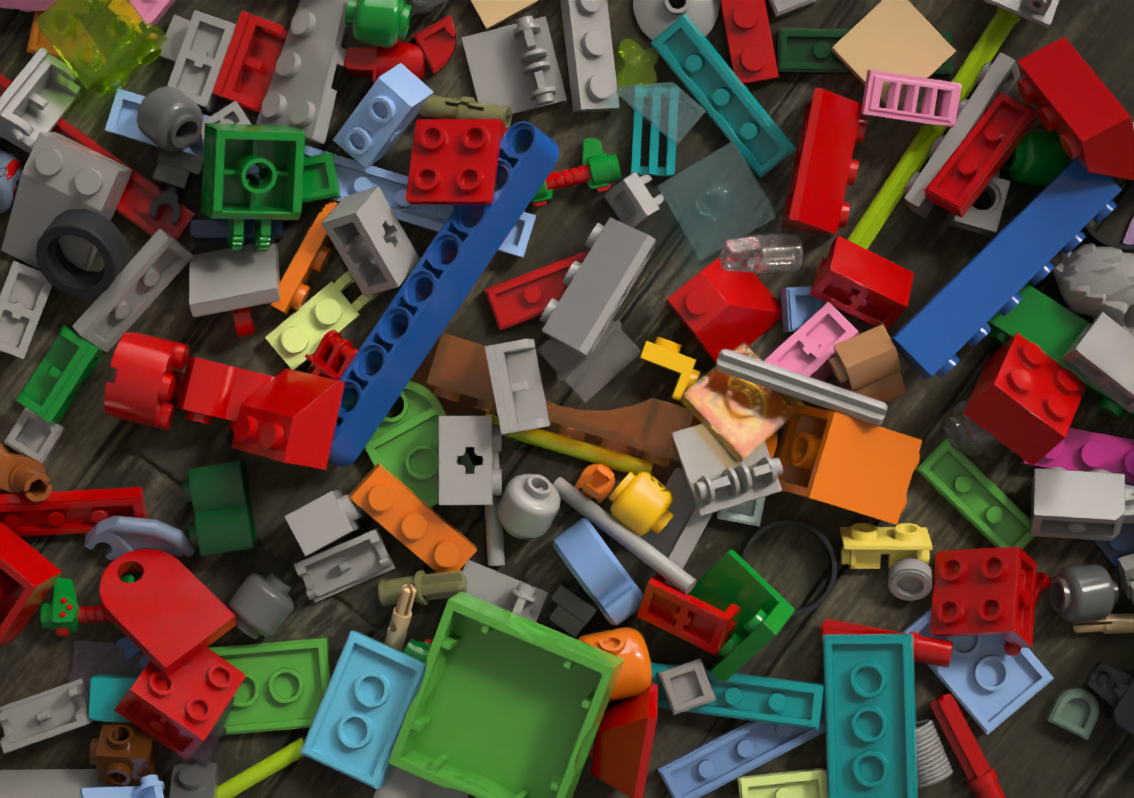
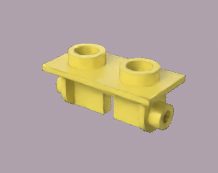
M856 523L851 527H840L843 547L840 548V564L849 565V569H880L881 554H888V568L898 560L905 558L919 559L929 565V550H932L933 546L927 527H920L912 523H901L895 527H876L870 523Z

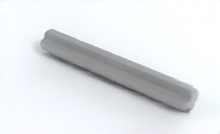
M728 349L721 350L716 362V370L718 372L874 425H881L888 409L885 402Z

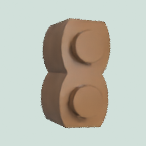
M883 324L833 345L835 358L830 359L829 364L837 380L834 383L835 386L885 403L905 395L898 353Z

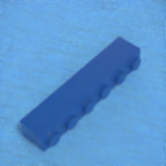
M1074 158L891 338L897 352L924 380L932 377L935 373L940 378L944 377L960 361L955 354L966 343L974 347L990 332L991 328L986 323L998 311L1003 316L1008 314L1023 299L1018 292L1029 281L1037 285L1053 270L1054 266L1049 261L1060 250L1067 255L1086 237L1080 231L1092 219L1097 224L1100 223L1115 209L1117 205L1112 199L1122 189L1109 176L1088 172L1078 158Z

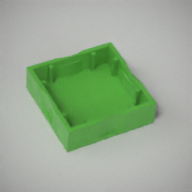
M460 592L447 601L427 656L422 685L416 697L409 705L388 763L444 788L463 791L477 798H572L625 659L470 594Z

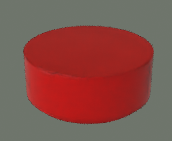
M250 307L232 310L238 338L253 335L255 328Z

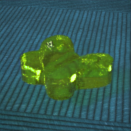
M631 39L622 40L619 44V54L625 63L624 67L616 75L617 89L627 91L638 84H642L645 87L654 86L657 81L654 66L659 60V53L655 48L644 50Z

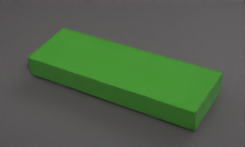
M944 438L915 469L995 548L1019 546L1023 549L1035 537L1030 536L1031 519L947 438Z

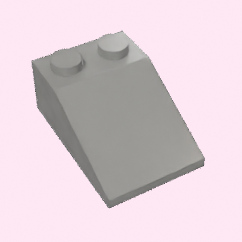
M39 132L21 174L1 251L39 269L35 256L37 242L55 217L68 210L86 209L99 213L111 221L133 169L57 132ZM62 235L58 240L61 252L76 267L89 271L97 253V248L84 238L74 235Z

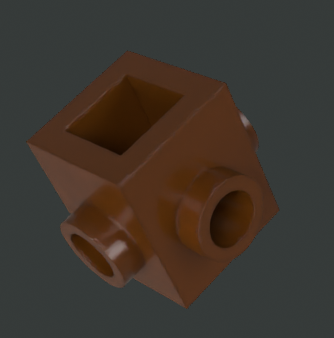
M103 722L99 738H93L91 741L89 754L90 764L97 767L98 782L114 786H141L140 779L147 775H153L155 772L159 753L158 741L133 723Z

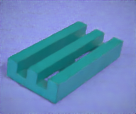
M635 86L631 175L636 172L640 176H675L679 89H661L657 87L650 89ZM643 98L652 99L649 166H640ZM661 99H669L666 167H658Z

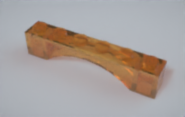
M442 333L426 382L429 385L436 386L433 395L459 402L460 395H465L478 399L475 408L497 414L484 345ZM655 398L633 406L608 411L578 410L546 401L549 422L561 425L559 434L584 441L586 433L603 438L601 447L626 454L628 446L645 451L642 460L668 467L670 459L680 461L671 433L689 428L694 416V412L691 409Z

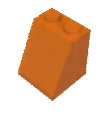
M792 403L797 412L786 420L775 457L779 458L783 467V474L777 476L782 491L897 525L900 514L906 507L907 490L912 474L919 463V450L922 440L838 412Z

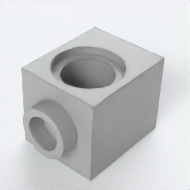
M998 171L984 189L990 198L987 210H978L971 206L963 218L950 213L947 225L986 236L996 233L1010 181L1000 179L1001 172Z

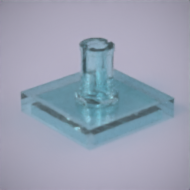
M735 141L730 142L658 185L700 261H704L778 217Z

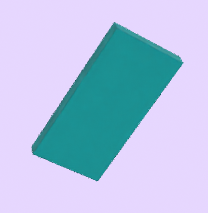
M823 635L828 798H918L914 635Z

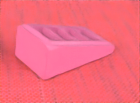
M868 70L861 114L954 127L961 84ZM883 81L890 82L886 108L879 107ZM901 84H906L903 111H900L897 108ZM925 87L921 114L915 113L919 88ZM938 90H939V97H938L936 115L934 116L935 105H936V99H937V93H938Z

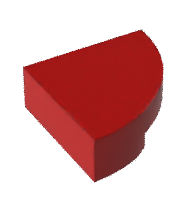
M451 15L444 17L412 36L422 51L423 57L434 76L447 66L455 50L456 30Z

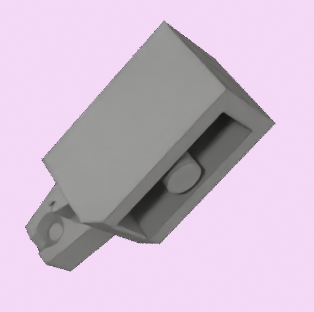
M1062 467L1035 469L1031 488L1030 536L1111 541L1120 534L1122 524L1134 523V486L1125 484V474L1111 473L1103 469L1089 472L1067 471Z

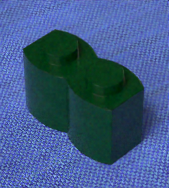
M245 461L188 469L189 479L182 481V488L186 505H193L195 512V522L189 523V535L193 549L199 548L201 556H209L258 548L256 524L251 505L250 485Z

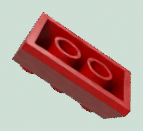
M1063 37L1018 60L1021 79L1017 81V87L1023 100L1028 105L1032 103L1036 105L1039 117L1049 132L1055 130L1059 134L1061 145L1070 159L1077 157L1088 172L1134 180V129L1132 118L1070 42Z
M816 87L807 99L781 225L782 228L831 238L837 234L838 228L845 229L850 210V203L843 202L846 185L854 186L859 160L852 159L855 142L862 144L867 126V118L861 117L862 104Z

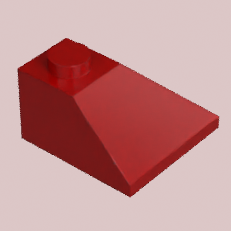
M733 247L700 271L665 301L715 364L722 349H728L737 353L742 352L782 319L781 305Z
M652 683L641 694L626 698L604 712L588 757H592L591 774L630 798H643L657 722L658 684Z

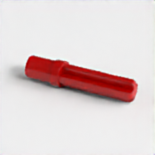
M825 619L821 627L820 642L823 643V635L908 633ZM909 632V634L914 635V664L920 662L949 668L953 649L952 641L921 636V633Z
M947 693L935 698L930 702V709L967 778L966 783L970 791L974 792L976 798H1006L997 781L998 776L994 768L989 766L954 696L951 693Z

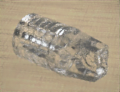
M777 233L775 235L753 234L747 237L726 240L719 254V260L725 271L752 272L754 274L784 273L786 271L797 272L802 264L803 248L800 237L796 233Z

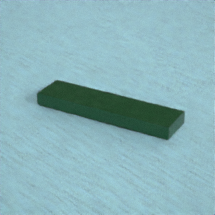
M778 28V74L854 75L831 51V48L851 29ZM937 30L953 47V31ZM952 56L931 76H951Z

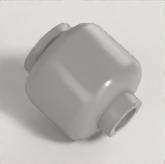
M521 474L515 476L508 483L498 503L497 515L504 529L512 536L519 539L537 538L543 536L549 530L559 511L561 498L557 489L547 478L536 474Z

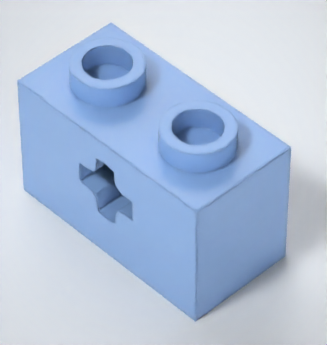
M400 63L378 77L333 141L367 169L388 154L433 94V91Z

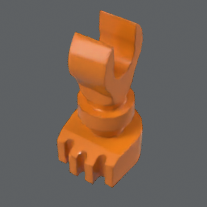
M603 464L589 465L584 469L574 487L577 489L582 488L584 495H588V498L591 500L595 498L596 503L600 505L615 486L614 473Z

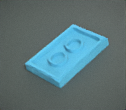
M351 631L300 754L375 789H382L391 764L388 763L409 705L416 697L422 685L427 663L359 632Z

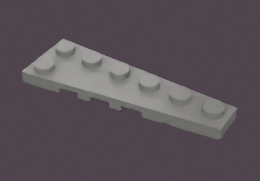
M300 0L296 13L292 18L291 27L281 55L277 60L276 69L266 97L262 102L261 111L256 122L257 125L293 126L305 132L306 140L321 144L325 143L337 91L331 88L336 66H343L347 51L341 47L346 25H351L345 23L349 0Z

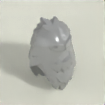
M1084 244L1067 255L1061 251L1059 263L1053 268V272L1067 309L1076 315L1088 316L1093 321L1100 313L1104 312L1134 336V254L1124 253L1121 249L1114 247H1095L1094 244Z

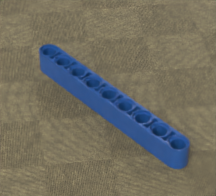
M521 121L515 123L506 131L501 139L493 203L491 205H456L339 379V381L345 382L329 453V462L339 467H345L352 464L358 458L556 165L559 158L558 144L530 122Z

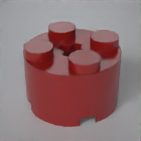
M125 332L116 347L110 365L111 368H115L113 383L106 382L104 395L105 414L118 419L169 430L175 414V405L173 403L175 398L179 397L184 373L181 371L187 362L189 345L138 332Z

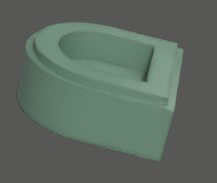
M1068 688L1057 695L1045 720L1088 740L1099 716V706L1091 693L1081 688Z

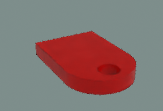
M138 549L127 552L116 558L102 575L100 596L107 617L166 677L237 625L236 616L177 558L167 552L156 549ZM135 570L143 574L142 578L134 583H125L120 580L121 575L127 571Z

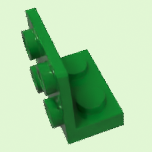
M729 550L696 582L694 588L688 593L724 612L732 603L741 607V610L733 619V621L737 622L735 630L718 651L721 659L711 670L723 683L770 642L795 611L734 550Z

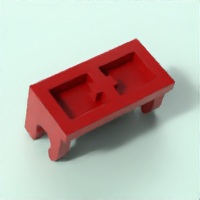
M242 10L212 93L219 100L230 104L237 101L240 107L259 114L289 31L285 30L284 26Z
M837 236L831 244L828 259L824 257L820 259L810 295L826 303L830 302L834 307L875 327L883 324L887 331L908 307L914 273L847 239Z
M657 573L647 583L637 617L716 655L733 634L737 624L733 619L739 613L741 607L732 603L724 612L664 583L667 579Z

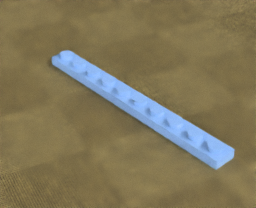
M118 88L105 130L115 135L158 147L139 130L136 121L138 108L145 96ZM202 114V115H203V121H204L205 119H207V118L210 117V116H207V115ZM200 134L198 140L193 145L181 151L203 158L204 144L202 135ZM305 145L304 157L329 153ZM334 154L341 197L329 200L340 202L344 196L379 186L398 221L434 232L440 231L456 205H411L406 200L408 176L372 165L365 169L355 160ZM254 164L251 165L247 170V175L251 176L254 173H259V167ZM523 212L498 251L524 259L536 215Z

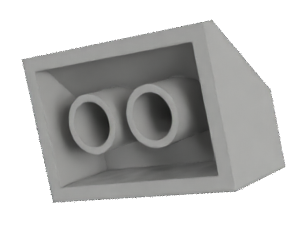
M611 217L605 226L597 223L585 243V246L591 250L582 264L576 260L574 261L562 281L563 284L568 286L560 301L552 298L540 317V321L545 323L542 329L544 335L587 361L647 264L656 246L655 238Z

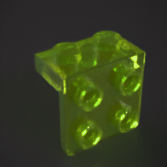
M58 0L41 14L37 20L39 29L85 89L103 95L115 93L118 88L124 87L129 81L128 75L139 65L145 66L153 62L162 52L161 45L169 40L160 26L144 20L129 0Z

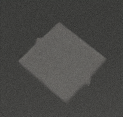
M613 320L588 361L551 338L537 350L558 373L557 379L559 381L565 380L585 403L642 352L622 331L621 322H614Z

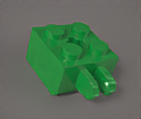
M205 123L201 212L211 219H228L227 241L230 251H240L244 242V219H255L254 244L257 251H267L269 249L271 220H299L302 211L305 132L293 126ZM254 164L259 167V173L252 174L249 181L246 173L250 166Z

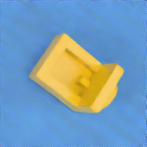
M657 336L655 344L648 341L645 342L640 359L680 374L671 396L672 399L680 401L683 393L689 395L693 392L700 371L693 369L695 359L679 353L682 345Z

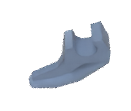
M112 516L98 522L86 534L84 545L92 550L98 543H107L105 558L109 560L116 559L135 549L143 548L161 550L175 557L183 555L190 557L195 552L190 539L181 530L159 520L125 516Z

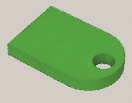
M409 381L400 394L404 401L403 411L393 418L385 416L365 446V449L374 466L378 462L382 464L430 507H433L439 503V416H447L438 398L429 389ZM468 452L464 456H459V465H465L467 473H474L475 465Z

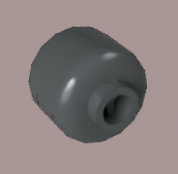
M165 86L150 92L142 100L137 111L136 121L139 130L164 151L176 152L190 147L198 140L201 134L203 115L200 107L179 89Z
M1097 564L1075 565L1062 568L1049 586V599L1053 610L1070 623L1094 622L1106 619L1119 598V589L1116 581L1110 577V574L1104 567Z
M273 572L267 578L260 574H250L229 600V608L236 616V626L254 639H258L260 635L266 637L275 635L294 610L293 600L288 595L292 587Z

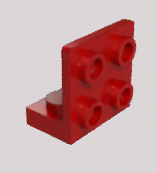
M416 119L406 191L408 203L411 205H491L494 198L500 143L508 130L502 120Z
M1019 546L938 551L935 555L930 633L935 637L1001 635L1014 647H1032L1037 563Z
M205 648L168 677L149 661L137 680L117 704L114 711L187 761L204 742L245 679V674L209 648Z

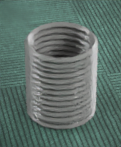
M930 719L916 722L918 789L936 784L953 773L952 766L947 761V754L944 753L945 750L939 740L940 737H938V733L934 728L935 725L932 724L933 721Z

